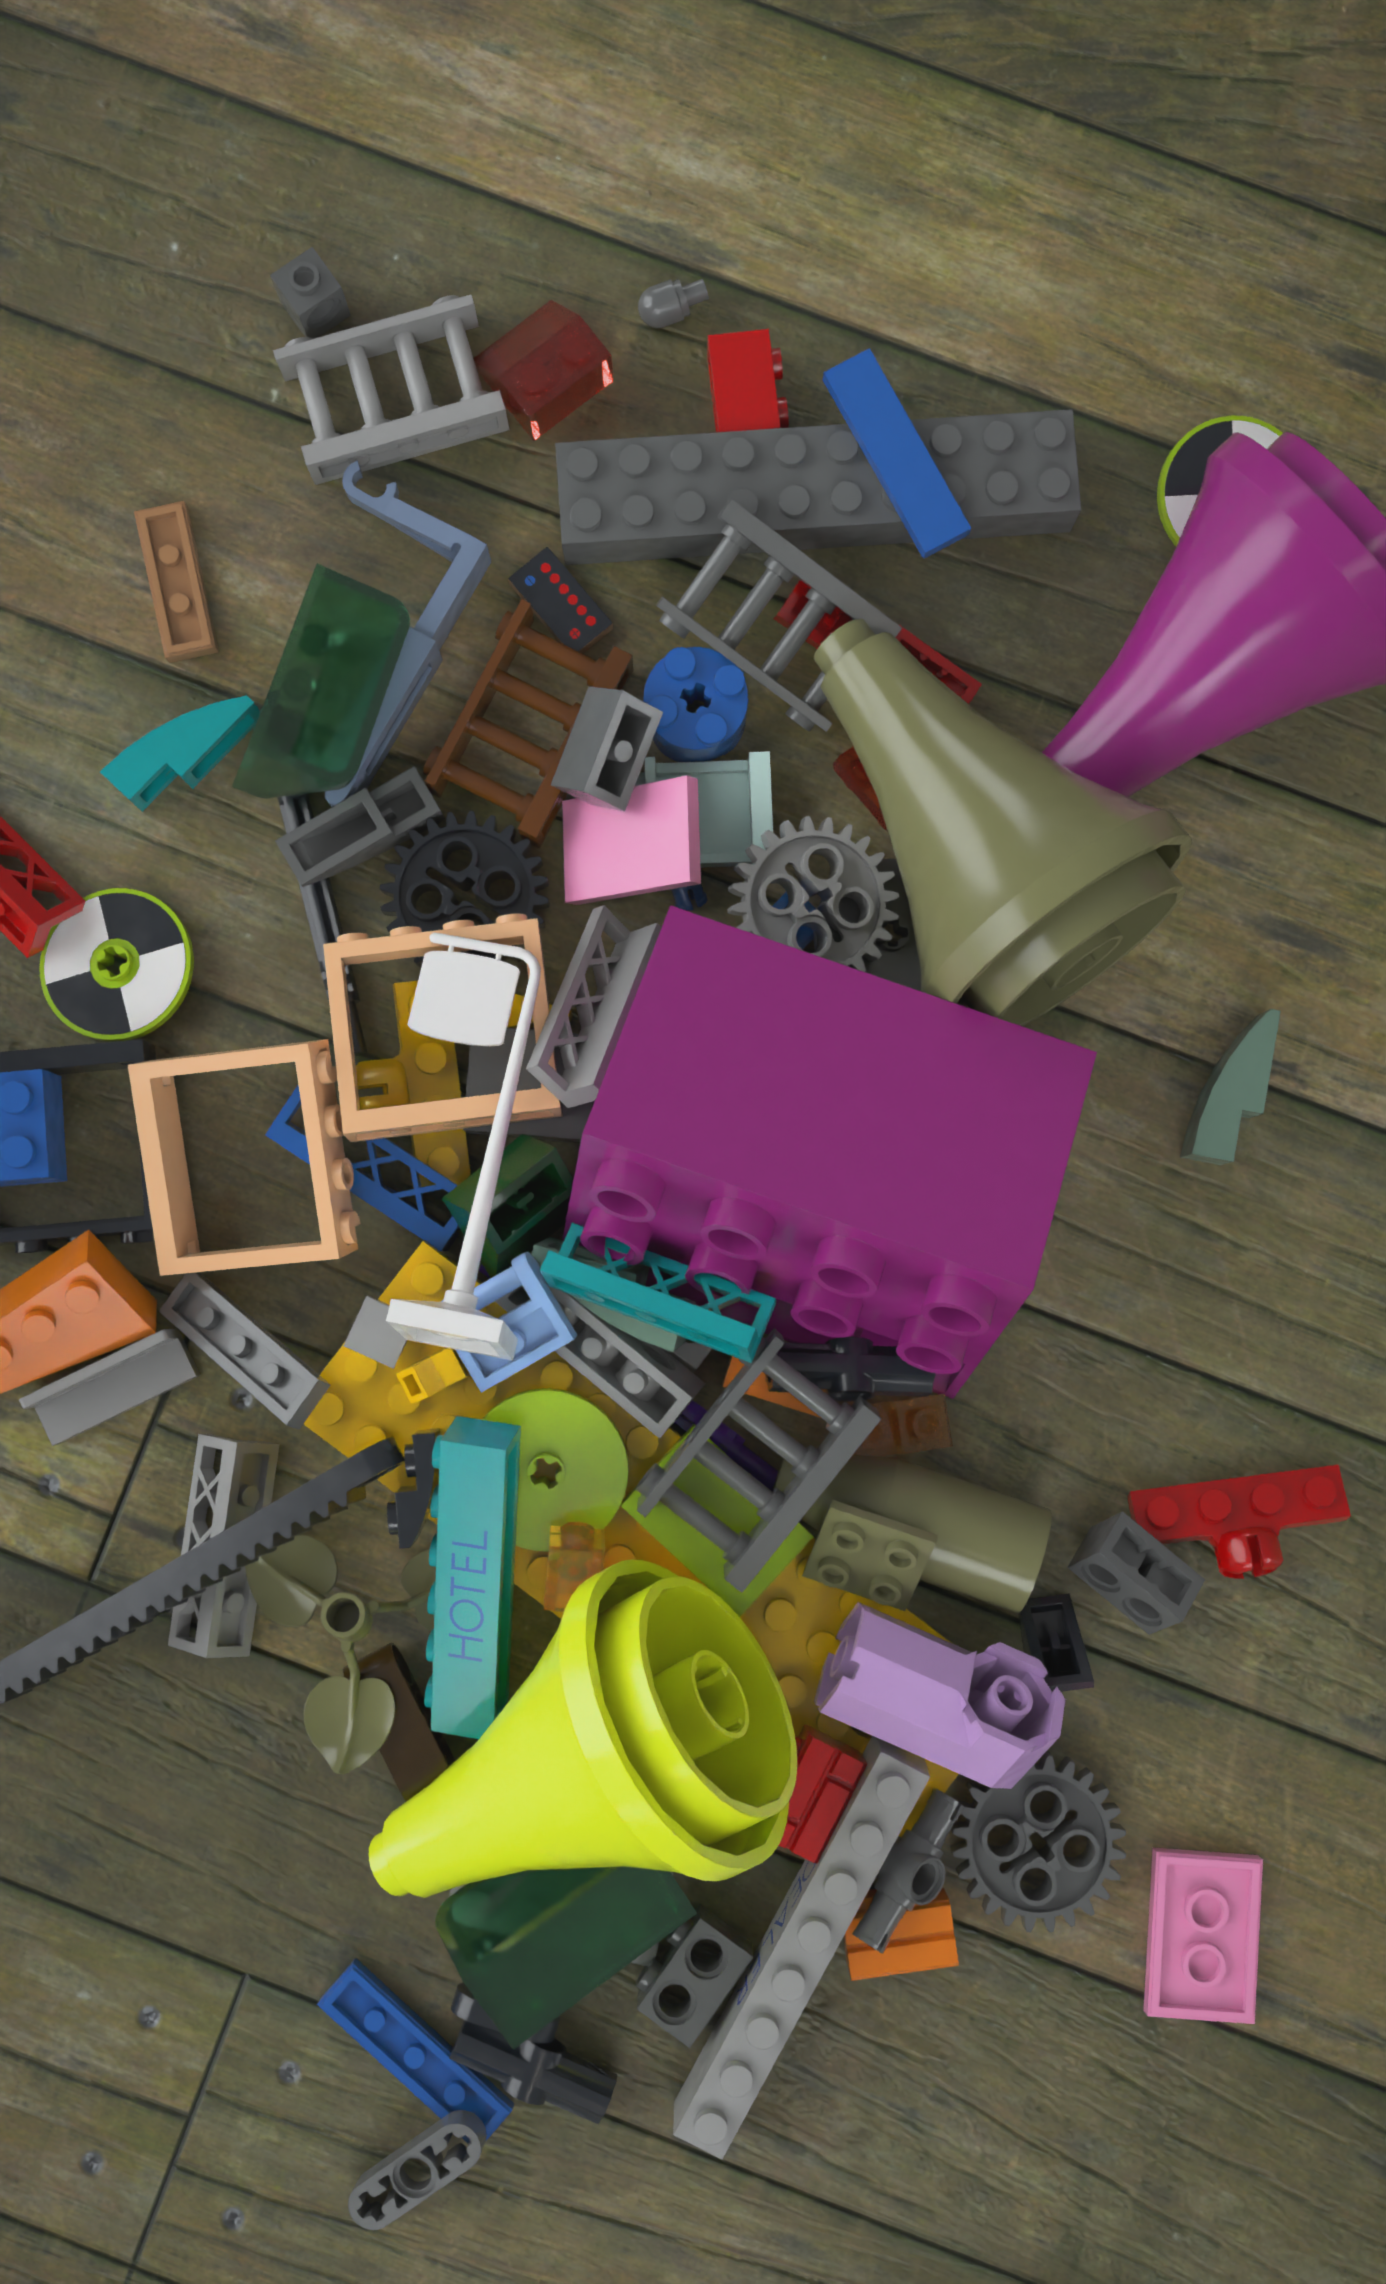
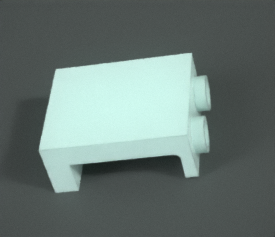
M770 751L749 752L748 760L656 763L655 757H646L645 772H640L635 786L686 775L698 779L701 868L731 867L739 863L753 865L745 850L751 844L766 850L762 843L761 835L767 830L773 832Z

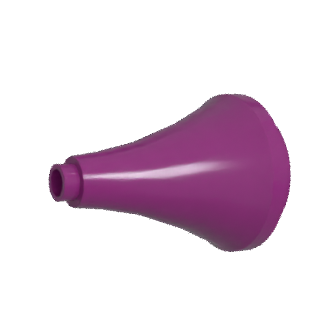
M1284 432L1266 449L1242 433H1233L1208 457L1201 489L1174 554L1117 658L1070 721L1042 753L1074 773L1129 798L1137 791L1209 749L1306 707L1375 686L1386 685L1385 516L1341 470L1300 437Z

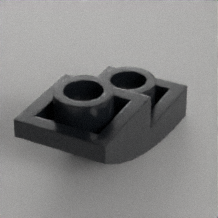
M440 1428L418 1430L412 1435L413 1444L405 1445L406 1474L408 1478L416 1477V1485L399 1488L395 1492V1501L387 1503L390 1535L398 1534L399 1549L412 1547L417 1541L430 1513L431 1499L439 1476V1469L432 1466V1452L435 1440L440 1435Z

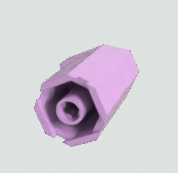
M857 1602L841 1624L836 1635V1639L842 1641L836 1654L828 1653L824 1662L814 1700L815 1704L819 1706L818 1710L820 1713L990 1788L1012 1789L1060 1737L1066 1699L1058 1687L1051 1691L1044 1680V1677L1048 1674L1042 1662L1033 1656L1001 1642L988 1646L980 1654H977V1651L970 1652Z

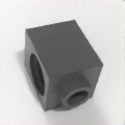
M313 247L270 275L282 306L305 337L318 338L351 316L342 287Z

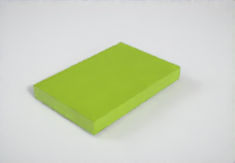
M695 1424L688 1429L657 1463L660 1467L663 1468L695 1428ZM710 1438L707 1440V1441H709L711 1444H713L716 1448H718L720 1451H722L725 1455H727V1454H726L721 1448H719ZM694 1458L673 1482L674 1485L737 1534L740 1531L749 1534L761 1519L757 1515L758 1508ZM635 1487L620 1505L701 1582L721 1597L739 1617L814 1537L801 1523H798L741 1593L724 1579V1564L727 1562L722 1557L724 1551L663 1503L658 1501L645 1518L637 1511L638 1498L641 1493Z

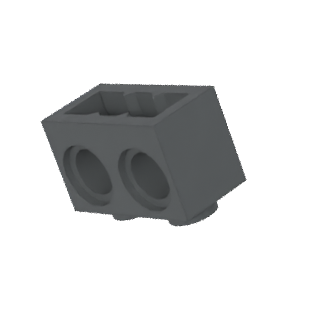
M1123 1511L1092 1526L1067 1567L1149 1635L1183 1622L1205 1581L1202 1576Z
M699 1904L691 1917L686 1913L679 1917L666 1939L671 1946L660 1961L653 1957L650 1961V1966L643 1968L635 1982V1986L640 1989L637 1996V2010L689 2048L753 1959L752 1941L701 1904ZM702 1939L714 1940L721 1947L718 1955L711 1959H701L691 1949L696 1942ZM678 1984L688 1990L689 1996L681 2003L672 2004L665 2001L660 1993L666 1986Z

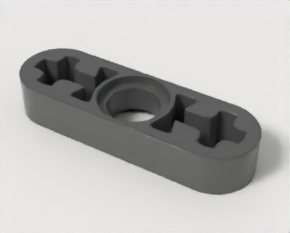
M453 2111L364 2172L358 2178L348 2200V2210L355 2223L368 2230L382 2229L473 2167L481 2155L487 2137L486 2128L482 2120L470 2111ZM452 2134L457 2138L466 2135L470 2139L467 2148L464 2144L459 2143L449 2149L445 2158H443L441 2151L447 2147ZM412 2158L423 2160L431 2170V2178L426 2181L411 2179L405 2173L404 2162ZM391 2181L393 2189L388 2193L383 2205L378 2201L372 2204L366 2201L365 2198L368 2193L372 2197L378 2196L387 2190Z

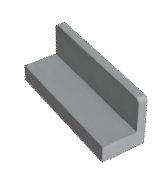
M178 1328L163 1329L20 1398L19 1402L23 1409L35 1408L52 1446L201 1375Z

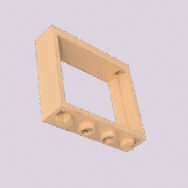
M507 914L497 917L494 924L477 926L471 920H455L443 924V930L422 932L420 927L405 926L392 929L390 936L369 938V935L366 933H347L338 936L335 943L323 944L343 1135L350 1142L493 1125L500 1093L360 1110L345 965L424 956L429 951H448V945L436 944L430 941V935L435 932L510 946L524 944L525 950L530 951L537 958L541 967L540 981L533 1010L537 1043L550 1012L538 918L527 919L525 914ZM454 947L453 952L469 951L470 949ZM527 964L528 979H529V977H530V969H529V966H528V964ZM553 1050L548 1064L557 1072L555 1050ZM543 1084L538 1089L516 1091L510 1123L562 1117L561 1101Z
M328 1039L156 1059L128 1065L160 1276L340 1259L358 1250L355 1226L361 1223L357 1212L352 1209L350 1195L354 1173L352 1164L348 1158H345L341 1110L340 1105L337 1104L335 1090L337 1072L336 1066H332ZM295 1062L321 1241L200 1252L174 1076Z

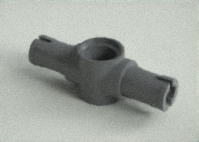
M936 1788L933 1789L919 1819L911 1831L906 1829L902 1837H897L876 1876L877 1882L874 1886L877 1892L864 1917L852 1934L883 1954L890 1941V1937L906 1910L912 1911L915 1904L925 1905L936 1898L942 1889L946 1873L944 1864L940 1860L944 1852L940 1849L953 1824L964 1809L962 1804Z

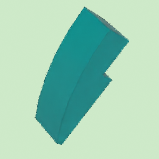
M247 695L216 702L190 711L153 729L131 744L106 765L100 773L143 812L177 776L194 789L263 718L262 713Z

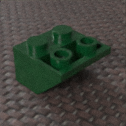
M521 1134L506 1146L503 1151L480 1260L490 1278L511 1267L512 1259L524 1252L530 1253L533 1250L534 1244L548 1238L566 1223L574 1179L555 1147L525 1134ZM482 1167L442 1198L464 1235Z

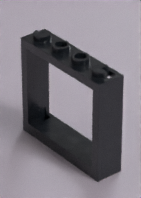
M139 1039L0 1052V1072L44 1069L54 1074L62 1075L128 1069L129 1064L156 1060L155 1045ZM141 1149L140 1161L144 1216L0 1228V1246L15 1245V1253L48 1251V1241L67 1240L69 1243L88 1229L99 1240L103 1236L120 1235L121 1244L152 1242L153 1227Z

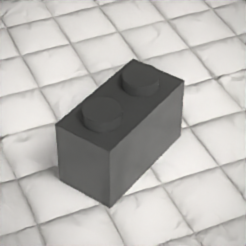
M588 687L551 786L590 805L625 812L663 712L623 690Z

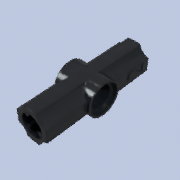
M835 1338L828 1340L825 1344L785 1342L776 1353L835 1401L855 1402L859 1396L868 1400L875 1397V1395L928 1397L933 1390L935 1373L918 1369L903 1361L897 1355V1346H873V1341L867 1338ZM765 1374L769 1392H788Z
M466 2020L462 2024L449 2058L501 2081L503 2089L520 2101L532 2105H543L546 2101L598 2125L605 2115L617 2082L616 2073L568 2053L566 2047L556 2038L550 2043H537Z

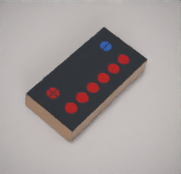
M548 547L508 578L509 585L521 599L531 603L533 613L558 642L582 654L613 630L611 620Z

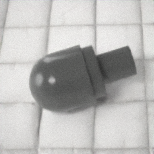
M669 279L647 288L641 294L638 301V312L641 319L653 328H664L683 321L684 317L690 315L689 306L709 299L704 280L700 279L682 286L679 279L674 281Z

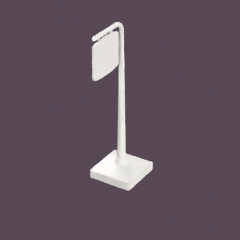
M435 932L430 935V941L436 944L448 945L449 949L448 951H429L424 955L408 1021L409 1028L419 1034L444 1041L475 1046H500L504 1044L520 970L514 965L500 961L501 956H510L524 960L529 966L530 977L452 1289L445 1291L443 1302L391 1299L386 1322L406 1340L513 1361L518 1342L517 1337L503 1320L476 1310L478 1298L473 1293L537 996L541 967L537 958L530 951L520 947ZM454 947L493 953L496 954V958L453 951Z

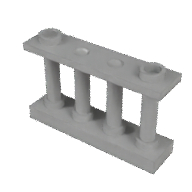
M471 294L463 297L456 295L444 296L428 307L315 339L309 337L296 338L289 341L285 347L273 350L285 382L299 378L316 437L311 444L301 446L306 466L315 485L343 478L346 468L357 460L361 472L509 430L506 409L500 390L491 393L483 391L465 332L466 330L479 327ZM446 336L463 397L459 402L439 407L433 403L416 344ZM397 350L414 411L410 416L390 421L384 418L367 358ZM348 364L365 425H363L361 430L341 435L335 432L318 372Z

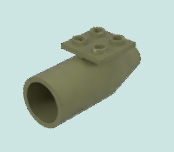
M853 1454L801 1519L818 1531L802 1576L821 1582L826 1586L838 1588L903 1611L906 1610L919 1580H923L1019 1613L1031 1595L1044 1559L1051 1529L1052 1513L1048 1508L897 1457ZM782 1458L772 1491L778 1488L783 1492L796 1476L791 1472L793 1465L784 1458Z

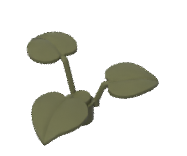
M305 1535L294 1536L293 1541L278 1546L276 1551L263 1555L255 1563L245 1566L252 1595L259 1608L269 1619L286 1627H300L312 1619L318 1604L322 1607L321 1622L324 1629L341 1641V1650L344 1652L348 1664L350 1680L342 1676L325 1678L309 1693L304 1707L306 1732L313 1745L336 1774L343 1775L349 1773L369 1761L382 1747L392 1730L396 1705L391 1688L385 1681L378 1678L360 1680V1668L354 1651V1642L362 1640L369 1633L373 1623L372 1615L383 1612L407 1611L414 1607L416 1618L420 1625L431 1632L434 1628V1615L428 1614L427 1603L430 1588L433 1582L436 1581V1567L429 1565L430 1549L414 1556L402 1570L401 1584L406 1593L411 1597L404 1601H371L366 1604L354 1594L346 1592L337 1593L327 1599L324 1595L333 1589L338 1577V1566L335 1556L323 1542Z

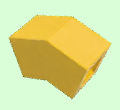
M444 1348L398 1372L396 1375L410 1403L414 1404L462 1380L467 1376V1373L455 1349Z

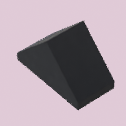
M1070 1593L1028 1599L1022 1611L1018 1613L1023 1651L1042 1662L1048 1672L1044 1680L1051 1691L1058 1687L1060 1692L1094 1688L1093 1675Z

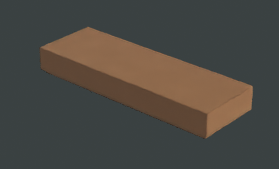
M184 501L134 511L165 659L169 663L218 653V644L188 506Z

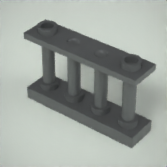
M729 499L717 516L726 523L721 531L724 535L723 539L676 606L663 596L659 599L656 605L664 611L659 621L683 639L691 631L791 705L785 714L810 732L816 724L827 732L833 723L818 712L827 700L820 687L825 676L823 671L802 699L777 681L824 614L828 613L831 615L836 607L853 620L864 619L875 634L887 632L896 637L902 627L736 501ZM754 544L769 556L763 564L767 569L717 637L694 620L693 617L740 550L747 551L750 545ZM795 575L811 588L805 596L809 600L761 668H759L735 649L783 581L789 583Z
M774 1328L766 1338L762 1337L752 1363L739 1359L744 1364L742 1369L663 1468L657 1463L653 1464L636 1487V1490L641 1493L638 1498L637 1511L645 1518L660 1501L724 1551L722 1557L727 1560L724 1564V1579L741 1593L881 1420L877 1409L861 1396L856 1399L852 1406L847 1402L840 1405L780 1358L776 1353L785 1342L783 1335ZM761 1372H764L827 1422L825 1428L830 1433L817 1449L812 1445L807 1448L742 1398ZM727 1415L793 1465L791 1472L796 1476L783 1492L778 1488L771 1491L707 1441ZM693 1458L758 1508L757 1515L761 1519L749 1534H746L744 1531H740L737 1534L673 1484Z

